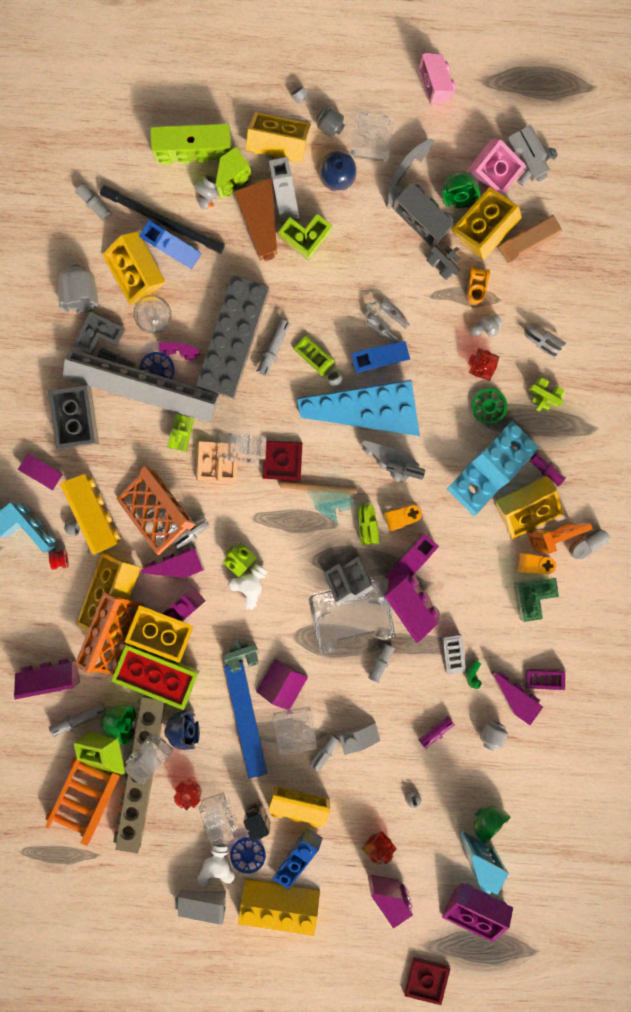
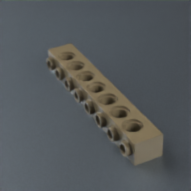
M143 695L141 699H138L136 710H139L138 718L134 719L133 729H136L135 737L132 736L130 741V748H133L132 755L128 756L126 767H129L128 775L125 774L123 786H126V789L120 798V805H123L122 812L118 813L116 824H119V830L115 831L113 843H116L115 850L137 854L141 848L166 706V703L147 695ZM145 712H151L154 715V719L147 720L144 715ZM148 731L151 736L150 739H144L141 732ZM138 751H146L147 757L141 758L138 755ZM135 769H141L144 772V776H137ZM137 788L141 794L136 796L132 793L131 789ZM134 807L137 810V814H131L128 808ZM131 826L134 832L128 833L125 827Z

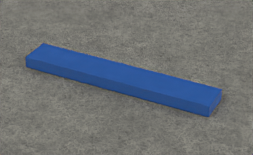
M240 662L241 670L232 672L228 665H225L224 668L247 774L250 779L267 775V768L244 663Z

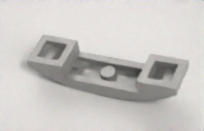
M433 139L419 144L400 163L390 185L387 199L388 209L392 208L396 198L401 194L402 188L397 186L415 158L420 162L424 160L434 143Z

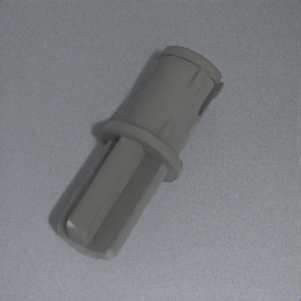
M389 458L386 471L403 475L402 477L406 475L420 480L424 478L425 469L409 465L408 462L403 463Z

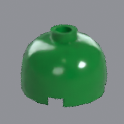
M456 171L444 180L441 189L443 203L450 207V204L456 205L455 208L468 207L476 202L477 197L480 198L481 196L478 180L471 173L465 171Z
M127 705L111 707L101 719L104 735L110 738H118L119 744H127L134 733V729H131V726L136 718L135 709Z
M489 806L486 809L481 807L474 814L477 817L474 821V832L480 841L486 844L503 827V824L511 819V816L498 806Z

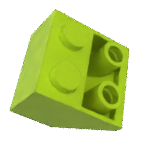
M237 146L220 157L215 184L220 199L224 196L229 197L232 195L235 188L245 186L252 177L250 165Z
M89 732L74 742L78 761L97 769L122 775L125 773L118 738H110L102 734Z

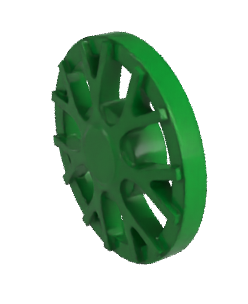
M493 388L479 391L474 396L471 404L474 417L484 424L499 422L505 416L508 407L505 396ZM487 392L488 399L484 400L482 397V393ZM494 392L499 395L496 401L491 399ZM476 399L482 401L481 406L475 405ZM503 401L504 407L497 408V402ZM482 409L484 413L479 417L476 411ZM496 410L502 414L499 418L493 414ZM486 414H491V421L485 420Z

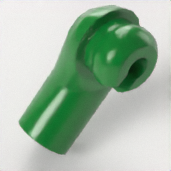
M474 659L467 669L465 676L471 688L479 689L482 682L478 679L477 671L481 663Z

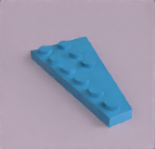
M411 379L297 398L301 418L420 436Z

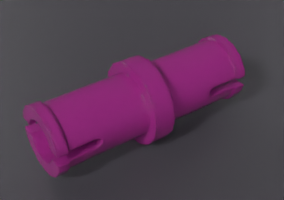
M538 452L529 460L530 463L541 471L543 476H547L557 487L565 481L566 477L558 472L552 463H548L541 457Z
M447 715L436 726H431V730L418 740L427 749L438 738L442 739V735L455 726V724Z

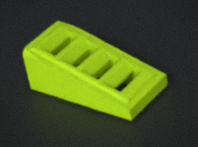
M307 335L293 348L321 376H324L335 364L334 360ZM309 343L310 346L302 352L301 350ZM313 349H316L314 353L308 358L307 355ZM321 354L322 356L314 363L315 358Z

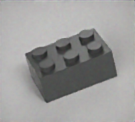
M412 182L395 200L393 210L432 248L437 246L449 234L454 225L452 217L447 212L443 213L438 208V203L432 198L429 199L425 195L424 189L418 184L415 185Z
M85 385L49 390L56 449L63 450L99 445L91 387Z

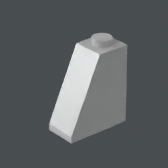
M180 891L179 897L175 898V909H178V917L223 925L226 912V892Z

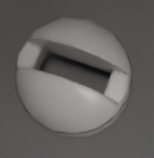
M304 86L297 88L291 94L294 101L299 104L304 103V100L306 101L308 98Z
M332 371L326 376L330 386H341L343 378L340 371Z
M72 520L65 524L64 530L70 536H78L80 527L77 521Z
M415 791L409 792L406 796L408 806L411 808L420 806L422 801L420 794ZM412 796H415L417 804L413 805Z

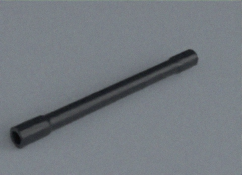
M103 185L100 191L101 196L134 210L203 244L219 254H222L225 248V243L159 213L107 185Z

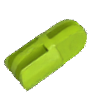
M363 503L358 508L361 545L379 544L378 523L374 506L370 503Z

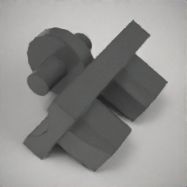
M447 245L444 248L448 253L446 255L438 246H434L431 249L432 253L426 261L432 267H435L442 261L445 267L439 274L445 280L458 274L461 269L451 258L456 263L461 259L456 254L459 248L455 247L452 250Z

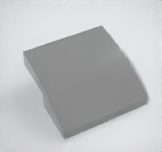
M360 557L355 558L344 566L337 564L323 573L336 604L351 601L375 589Z

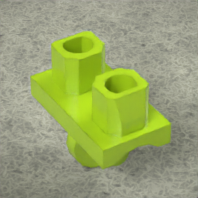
M542 377L528 389V392L541 398L534 397L532 402L537 404L536 410L540 412L542 408H545L549 411L551 405L546 402L555 407L562 406L565 390L555 386L551 393L545 391L549 381Z
M175 414L167 448L187 452L194 418Z

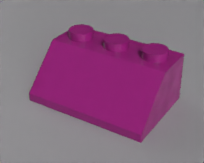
M409 570L389 581L384 597L412 638L418 643L438 625L440 612L436 606L431 604L425 590L422 591L417 577L412 575Z
M70 658L58 660V664L51 665V662L39 664L40 667L32 668V665L21 667V671L15 673L14 700L74 688L80 683L78 667L74 665L76 660L70 661Z
M368 876L371 897L393 929L413 916L410 892L404 883L400 884L397 879L388 877Z
M461 883L454 890L442 914V918L494 942L510 928L514 907L507 905L504 901L491 897L488 893L474 889L469 884Z

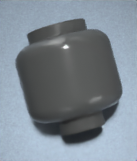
M333 107L323 108L316 118V122H318L317 128L329 137L334 136L336 133L339 135L345 127L343 124L344 116Z

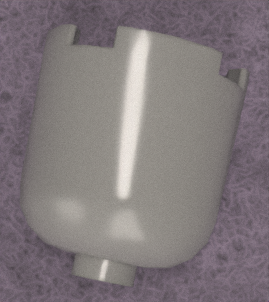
M73 264L59 274L58 296L61 311L69 313V309L77 310V313H85L95 310L94 306H99L95 278L89 269Z

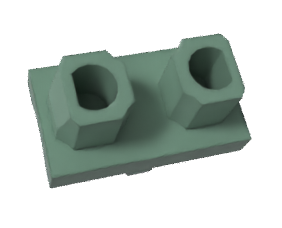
M238 638L234 639L236 645L229 647L231 653L223 655L226 665L229 666L232 672L241 670L239 661L243 659L247 660L249 667L259 664V651L256 644L248 647L247 641L240 643Z

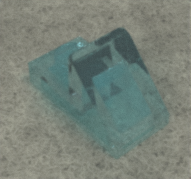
M347 498L314 506L317 511L338 524L335 509L339 508V512L351 510L350 506L354 505L353 498Z

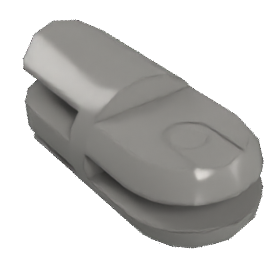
M535 324L528 325L527 329L524 330V335L527 339L535 343L536 347L554 359L557 353L562 350L561 347H564L566 342L548 330L545 331Z
M205 517L193 520L195 526L191 530L186 529L172 542L173 545H177V551H180L196 540L197 536L209 527V523L205 522Z
M596 527L571 544L569 548L570 556L576 560L586 558L609 541V534Z

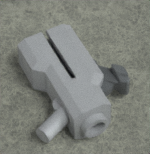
M531 125L523 128L521 132L518 131L509 136L506 140L507 146L526 165L524 168L525 172L517 180L518 184L523 186L529 178L532 182L535 180L540 182L547 178L550 168L546 161L549 158L553 160L557 158L556 149L544 147Z

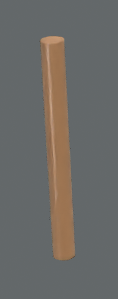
M292 481L280 482V488L344 494H356L357 487Z

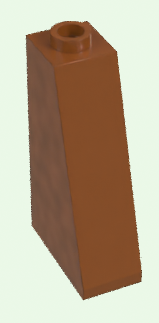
M269 178L234 192L260 261L263 259L264 261L272 260L278 254L272 181Z

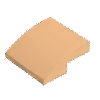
M197 442L196 480L237 482L238 443Z

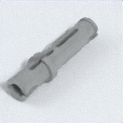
M279 319L266 351L262 353L263 358L256 372L268 376L273 362L277 359L276 355L286 332L291 325L289 322L287 323V321Z
M101 703L72 717L67 716L63 721L52 726L50 725L49 731L50 733L53 732L51 734L54 738L67 731H74V728L105 715L107 712L106 707L104 708L105 705Z

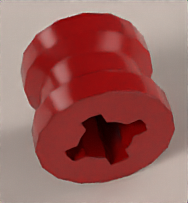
M66 549L60 550V552L49 551V563L52 570H56L58 567H69Z

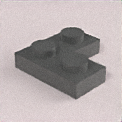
M89 312L73 346L92 355L100 338L118 346L126 329L93 312Z

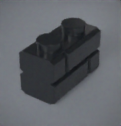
M253 803L247 806L243 823L246 830H248L251 841L268 836L271 822L263 804L257 805V803Z

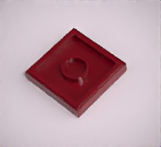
M264 441L263 479L301 481L303 443Z
M413 957L404 996L442 1005L451 970L450 966Z

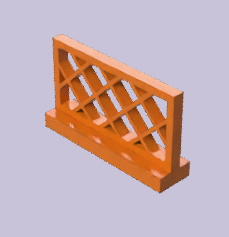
M144 466L140 470L141 475L116 499L154 552L160 555L186 529L191 530L195 523L155 470ZM142 481L146 483L145 492L139 491V484ZM129 494H133L132 505H128L124 501ZM138 495H145L144 505H137ZM150 495L156 496V505H148ZM136 508H143L142 518H136ZM148 508H155L154 519H147ZM160 509H166V519H159ZM146 522H153L152 532L145 530ZM158 522H165L164 533H157ZM170 522L176 523L179 527L174 533H169ZM156 536H164L163 543L158 547L156 545Z
M571 522L549 532L533 530L528 532L527 535L534 551L551 554L558 551L555 544L592 530V526L590 523Z
M103 592L74 665L86 673L99 672L114 675L125 645L128 644L124 641L139 605L144 606V604ZM120 603H121L123 608H121L119 611H117V610H118V607H119V605H120ZM136 606L134 612L130 615L128 610ZM125 614L126 618L119 623L118 617ZM114 621L115 626L110 629L112 622ZM128 624L127 630L122 633L121 628ZM117 631L118 637L112 640L111 635ZM107 639L108 644L103 647L104 642ZM121 642L119 649L115 651L114 646ZM110 649L111 654L104 658L103 654ZM98 657H100L101 662L96 665ZM114 660L111 669H109L107 663Z

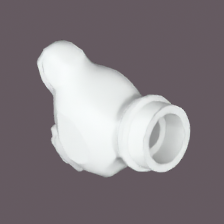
M257 563L250 567V574H244L239 578H232L228 582L229 589L241 591L246 595V601L243 605L247 610H253L254 607H257L256 602L262 591L260 578H265L268 572Z
M224 843L212 844L210 850L214 855L206 858L203 863V869L200 871V875L197 876L198 884L202 887L209 884L210 878H220L225 883H231L234 880L235 874L230 869L228 860L224 857V855L228 854V845Z

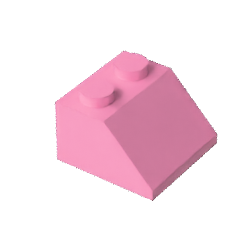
M422 54L419 72L430 105L452 99L456 86L454 80L450 79L448 62L444 61L443 55Z
M491 139L467 171L479 183L487 188L491 187L503 195L526 165L501 139Z

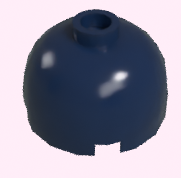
M344 151L330 152L320 163V180L331 191L347 190L356 179L357 167L351 155Z
M192 711L175 713L169 718L164 730L165 737L171 746L178 750L195 749V743L199 742V722H194L193 716L196 715Z

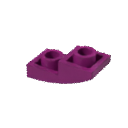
M175 342L159 343V350L165 353V355H174L176 351H179L181 358H185V360H195L196 356H201L199 349L187 344Z
M30 454L25 456L17 469L52 491L63 475Z

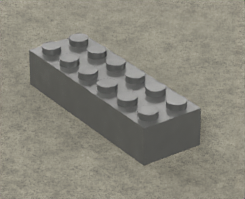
M231 276L196 386L198 388L235 400L270 292L268 286L238 276Z

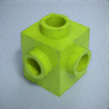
M240 542L236 547L232 545L225 552L227 557L222 562L234 574L240 577L257 557Z

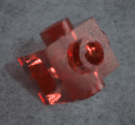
M478 348L475 355L471 354L469 358V373L475 377L490 381L497 368L500 356L488 350Z
M190 778L185 782L181 781L174 788V802L181 809L184 808L187 811L190 807L195 808L201 801V787Z
M383 831L371 835L361 849L377 866L382 863H389L393 859V853L397 848L391 839Z

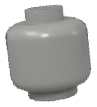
M494 720L486 723L480 734V739L484 742L483 746L491 751H494V748L501 749L508 737V732L505 730L506 726Z

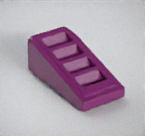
M526 669V688L565 690L566 669ZM532 674H536V684H532ZM540 674H544V684H540ZM548 675H552V684H548ZM556 675H560L559 684H556Z

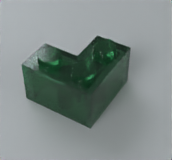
M550 576L514 582L519 619L523 622L543 619L540 600L559 597L555 577Z

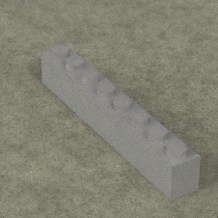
M73 349L70 350L64 360L63 378L72 382L88 385L92 388L121 395L128 399L154 405L164 410L177 412L201 421L211 423L215 414L219 397L218 393Z

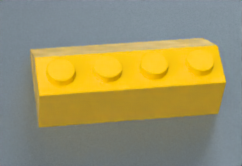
M83 474L59 483L92 555L120 544V534L116 528L113 529L112 517L109 511L105 512L103 504H105L101 494H97L94 488L96 483L93 477Z
M101 553L76 625L87 631L89 630L103 592L130 599L141 567L109 554ZM120 603V605H119L117 611H119L121 608H123L121 603ZM124 614L118 617L119 623L122 621ZM114 621L112 622L110 629L115 626ZM117 631L111 635V639L114 640L116 638Z
M245 878L238 924L315 936L320 890L292 885L287 889L279 883Z

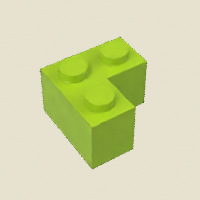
M316 214L305 229L289 217L279 230L278 238L309 261L332 232V225Z

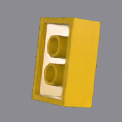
M255 112L248 128L246 151H251L254 154L270 155L273 158L288 157V160L292 162H302L311 123Z
M489 187L451 230L472 253L484 260L522 217L517 204Z
M138 231L121 235L102 254L129 305L155 292L166 282L143 239L139 237Z
M547 476L495 501L498 512L512 540L563 515L558 490Z
M139 605L124 642L180 663L194 626Z
M274 785L268 813H271L276 818L288 817L291 821L301 823V821L309 822V825L313 827L325 826L331 810L330 799Z

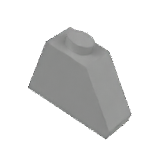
M376 722L339 732L344 755L362 751L380 742Z

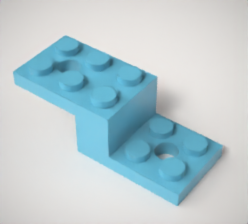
M512 420L489 446L482 450L449 485L447 490L475 516L500 488L512 480L539 446ZM511 443L516 445L517 450L511 446ZM469 486L475 489V493L470 491Z
M10 502L0 511V538L10 537L21 527L42 552L52 551L57 547L55 544L56 539L51 533H46L42 529L43 524L39 519L33 518L30 515L31 510L26 504Z

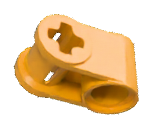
M473 266L470 267L466 300L470 305L477 306L485 298L490 278V269L485 271L475 269ZM473 291L480 294L479 299H475L472 296Z
M409 505L383 514L389 531H394L420 520L422 511L416 505ZM411 508H413L414 511H418V514L415 515V519H413L411 516L408 517V513H410Z
M519 553L518 572L551 574L556 570V562L550 557ZM547 560V563L550 564V567L545 569L544 567H542V564L546 563Z

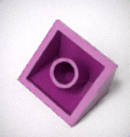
M275 658L256 692L272 705L290 711L308 676Z

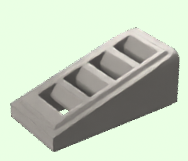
M462 635L441 636L447 674L466 672ZM457 641L458 645L448 646L449 642ZM458 649L459 652L449 653L448 650ZM460 656L458 660H449V657ZM461 663V667L450 668L451 664Z

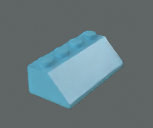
M462 831L460 835L467 859L477 879L476 881L480 885V889L488 894L493 892L498 895L509 875L496 849L483 844L480 840Z

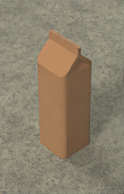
M551 215L507 240L498 248L506 262L510 263L558 236L562 232V228L555 216Z

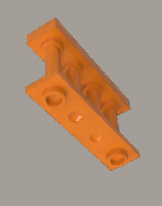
M74 756L69 766L72 768L58 800L53 810L49 809L45 820H47L45 827L49 828L53 821L80 833V836L83 837L80 843L88 846L121 774L114 772L107 774L78 761L77 757ZM79 769L105 781L104 783L107 784L105 790L98 791L74 780L73 778L77 770ZM69 787L96 798V801L99 802L97 808L93 807L91 809L65 797ZM61 804L87 815L91 819L89 825L82 826L58 815Z

